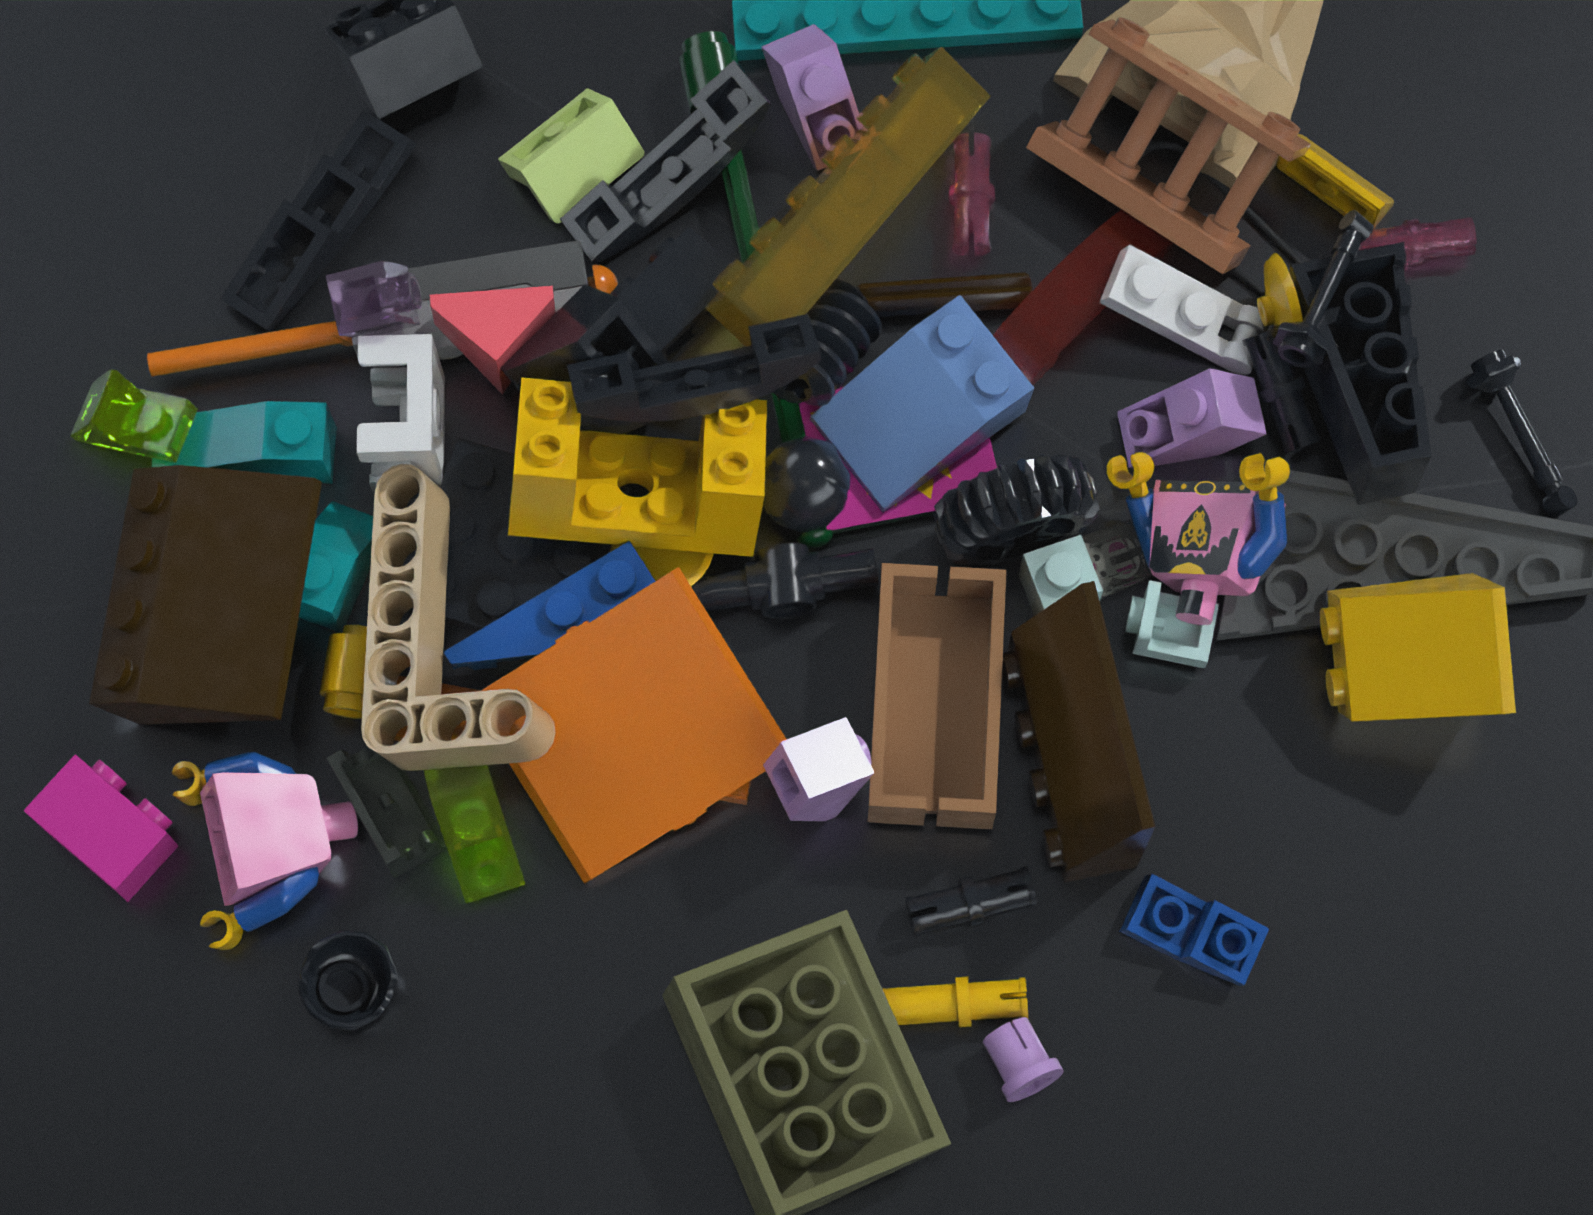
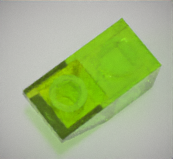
M480 765L424 770L431 803L465 903L525 885L489 766Z

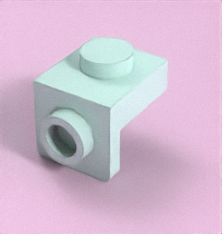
M1149 580L1144 598L1132 596L1125 632L1136 634L1133 654L1205 669L1209 659L1219 604L1215 605L1210 625H1195L1181 621L1175 616L1180 596L1160 592L1162 583Z

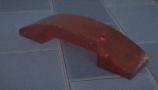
M1120 210L1078 245L1039 283L993 334L994 338L1030 383L1034 385L1056 363L1058 354L1106 307L1099 302L1120 250L1131 245L1160 260L1175 243L1127 212Z

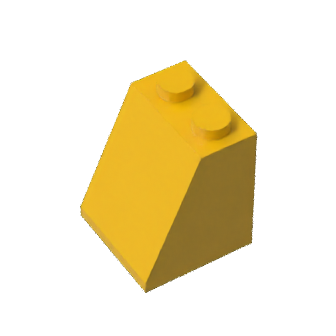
M1470 573L1327 591L1328 607L1321 608L1320 610L1322 638L1325 645H1332L1334 669H1327L1326 671L1327 694L1331 706H1338L1339 713L1350 721L1516 713L1505 587Z

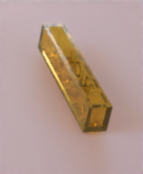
M939 47L923 59L915 53L900 66L891 77L897 84V87L891 94L885 98L880 93L860 112L856 119L863 126L852 139L844 134L827 150L821 158V161L827 165L826 169L816 180L809 175L801 181L786 198L785 202L792 208L779 222L775 217H772L749 241V244L755 248V251L743 264L738 259L734 260L713 282L712 286L719 292L705 309L745 347L751 346L748 326L805 315L991 97L942 47Z

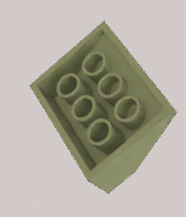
M847 910L674 976L663 993V999L756 1215L804 1214L944 1149L951 1144Z

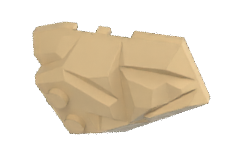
M1130 0L1100 22L1112 19L1117 21L1119 17L1133 21L1150 34L1147 39L1148 42L1267 116L1268 112H1275L1291 120L1324 0ZM1092 27L1084 33L1055 73L1053 80L1080 98L1108 50L1107 46L1088 35ZM1128 61L1101 111L1110 99L1115 96L1140 112L1158 78ZM1178 92L1160 125L1190 142L1208 110ZM1228 123L1200 172L1215 178L1231 189L1258 142ZM1278 155V157L1276 158L1274 164L1272 165L1271 169L1269 170V172H1268V174L1266 175V177H1265V179L1263 180V182L1266 180V178L1268 177V175L1270 174V172L1273 170V168H1274L1275 165L1277 164L1279 155Z

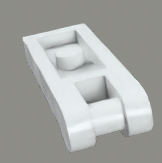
M1131 245L1120 250L1099 302L1226 370L1237 374H1250L1253 369V363L1247 347L1244 346L1242 340L1266 332L1269 327L1263 325L1257 307L1242 305ZM1222 324L1235 330L1231 341L1218 336Z

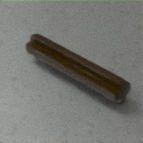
M1025 272L861 283L857 286V289L866 297L868 304L876 311L879 318L933 314L959 295H961L973 311L1026 308L1031 305L1032 282L1029 274Z

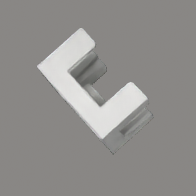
M432 334L358 336V362L360 366L407 365V367L373 368L370 370L372 400L374 404L378 407L400 406V422L361 423L357 427V455L361 462H374L371 465V474H369V484L372 492H375L377 482L382 474L392 466L399 464L415 466L441 487L445 476V375Z

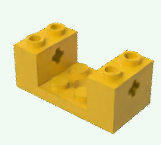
M521 378L508 535L623 545L630 541L635 547L753 557L765 496L767 400L755 399L727 410L719 409V412L703 415L699 441L580 430L581 413H577L571 382ZM626 484H639L644 486L650 493L643 497H631L624 494L619 488Z

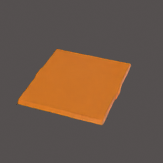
M679 567L593 621L589 622L587 620L579 626L570 627L566 634L555 640L556 644L481 690H518L549 713L553 719L556 734L548 752L539 759L529 762L509 763L584 884L672 829L676 831L684 825L693 824L697 817L707 812V807L764 773L766 770L763 764L782 741L787 740ZM526 715L521 716L513 723L509 733L510 736L521 730L525 723Z

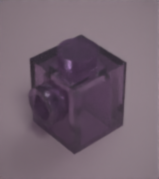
M380 261L326 275L339 336L358 338V336L382 335L420 325L417 309L422 307L421 289L413 273L408 272L406 265Z

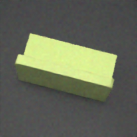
M587 88L499 157L498 160L510 178L529 187L548 218L555 223H561L560 218L602 180L610 184L644 156V150L613 100Z

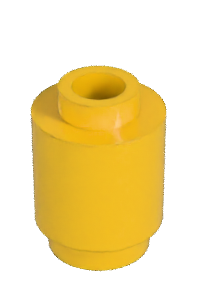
M345 625L342 633L329 636L319 692L321 696L325 697L323 710L327 713L346 718L362 719L367 626Z

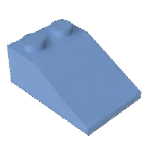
M959 295L911 328L836 393L828 404L821 406L814 412L810 420L826 441L836 447L840 459L884 513L1025 413L1035 388L961 295Z

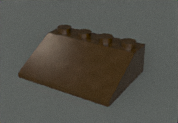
M186 465L133 469L89 704L137 724L281 720L322 482L312 477Z
M1095 581L1080 584L1013 630L1008 647L1009 652L1003 653L1002 661L1006 686L1008 690L1018 688L1023 710L1014 713L1019 742L1022 748L1032 746L1037 767L1036 770L1028 772L1033 801L1036 807L1046 806L1051 829L1043 830V842L1050 867L1060 866L1064 883L1137 868L1155 829Z

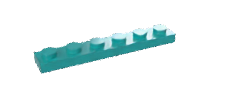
M732 0L734 39L738 61L765 59L762 46L813 24L836 43L839 54L1082 38L1084 28L1081 0Z

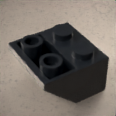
M379 0L369 6L366 4H356L338 13L335 17L336 22L323 28L364 103L378 119L483 67L456 5L451 0Z
M584 284L501 367V370L520 392L521 378L570 382L567 365L616 354L628 353L632 371L670 362L620 298ZM581 414L580 430L625 434L645 426L648 422L617 421Z

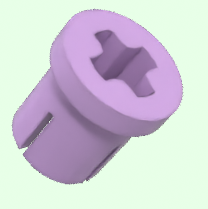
M1027 1017L1012 1020L1011 1023L1008 1022L1000 1026L983 1040L984 1046L1005 1082L1001 1090L1008 1102L1019 1101L1041 1091L1056 1081L1064 1072L1057 1058H1049Z

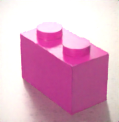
M75 754L23 811L109 887L129 902L178 847L177 843L166 832L173 822L147 799L144 798L138 806H135L122 795L120 791L127 783L100 759L90 767Z

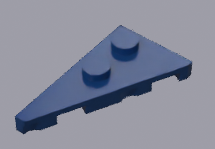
M628 541L445 650L444 654L453 670L460 667H468L473 670L498 668L497 662L532 659L556 644L555 640L566 634L570 627L579 626L587 620L589 622L593 621L655 582V579L631 542Z

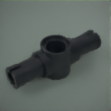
M785 543L760 549L755 553V561L745 563L746 569L703 575L692 587L707 612L751 605L752 610L762 609V614L765 617L790 618L815 610L817 607L816 601L826 599L825 593L879 585L873 548L819 557L818 551L809 552V548L806 545Z

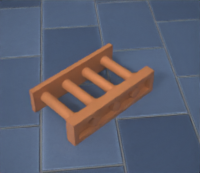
M1119 17L1117 21L1112 19L1094 24L1088 35L1107 46L1108 50L1069 120H1061L1060 123L1054 121L1037 127L1026 148L1221 274L1240 265L1251 247L1250 244L1237 237L1240 231L1236 226L1279 155L1290 162L1305 155L1311 144L1297 136L1300 128L1288 118L1275 112H1268L1267 116L1148 42L1147 39L1150 34L1133 21ZM1128 61H1131L1158 78L1118 151H1110L1107 154L1090 143L1092 136L1089 131ZM1180 92L1208 111L1167 182H1160L1157 186L1139 174L1141 167L1137 163L1177 93ZM1229 123L1258 143L1216 215L1209 214L1206 217L1188 205L1190 198L1187 196V193Z

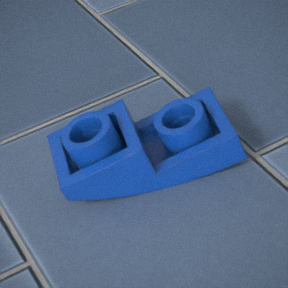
M1154 874L1144 876L1119 932L1194 968L1243 986L1247 981L1269 928L1216 900L1205 902Z

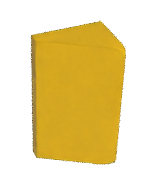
M1298 134L1297 136L1311 144L1305 155L1290 162L1279 156L1276 164L1277 168L1343 216L1351 210H1357L1375 228L1391 209L1394 200L1310 139Z

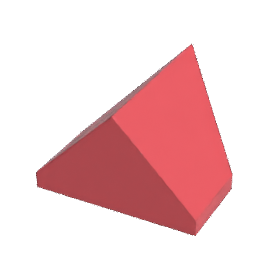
M553 286L430 295V307L434 324L502 395L511 381L501 370V367L555 314Z

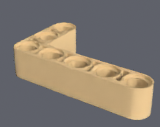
M411 464L392 466L378 480L374 495L361 725L364 742L368 748L401 770L407 771L518 763L539 759L548 752L554 742L556 734L555 724L549 713L523 693L513 689L441 694L450 524L449 498L437 484ZM419 493V496L416 499V501L412 505L407 507V503L409 502V500L414 495ZM416 550L413 559L403 566L407 556ZM413 608L410 618L400 625L403 615ZM410 667V672L406 679L397 684L401 672ZM526 715L525 723L521 730L510 736L509 733L513 723L521 716ZM462 721H466L462 734L455 740H451L452 732L456 726ZM404 726H408L403 739L393 745L398 731Z

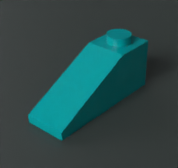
M264 401L155 419L152 467L186 465L312 477L320 480L322 483L333 484L337 427L327 403Z

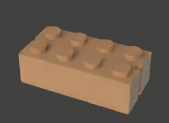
M882 563L871 767L874 774L870 777L868 822L924 826L926 813L937 814L936 826L992 829L997 802L1006 570L950 567L947 596H935L938 566Z

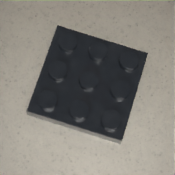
M461 438L457 439L440 487L449 498L450 503L445 623L477 632L610 553L613 544L508 535L515 454ZM621 486L619 488L624 494L631 496L630 487ZM411 608L407 612L412 613L413 608Z

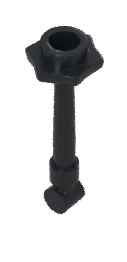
M1357 210L1349 211L1339 223V228L1343 231V234L1338 236L1331 250L1332 258L1324 272L1303 322L1281 323L1273 339V344L1278 347L1279 356L1290 365L1307 368L1312 363L1321 364L1324 355L1329 349V342L1322 336L1317 327L1348 264L1354 261L1361 243L1370 236L1374 228L1373 224Z
M1503 349L1479 358L1470 365L1474 375L1466 379V383L1473 389L1497 394L1522 449L1534 470L1532 475L1540 491L1544 490L1546 494L1543 498L1544 510L1551 517L1557 518L1577 505V496L1570 487L1562 486L1561 481L1563 479L1555 464L1550 463L1539 439L1510 388V385L1515 380L1517 370L1521 368L1520 359L1513 357V355L1507 357Z

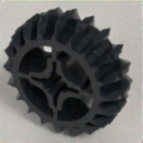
M1061 454L1052 457L1040 455L1030 460L1021 458L1015 463L1008 465L1000 464L996 469L988 472H979L977 477L961 481L957 488L948 490L934 506L935 512L933 515L937 526L934 529L939 545L944 547L947 559L952 560L954 564L967 565L974 568L983 564H989L992 567L1000 562H1010L1022 558L1025 553L1072 538L1075 534L1083 533L1098 517L1097 512L1100 509L1096 498L1098 492L1093 477H1089L1085 464L1081 463L1080 458L1067 457Z

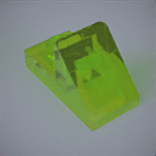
M110 369L92 383L71 437L79 442L176 463L198 408L185 398L136 388L117 370Z

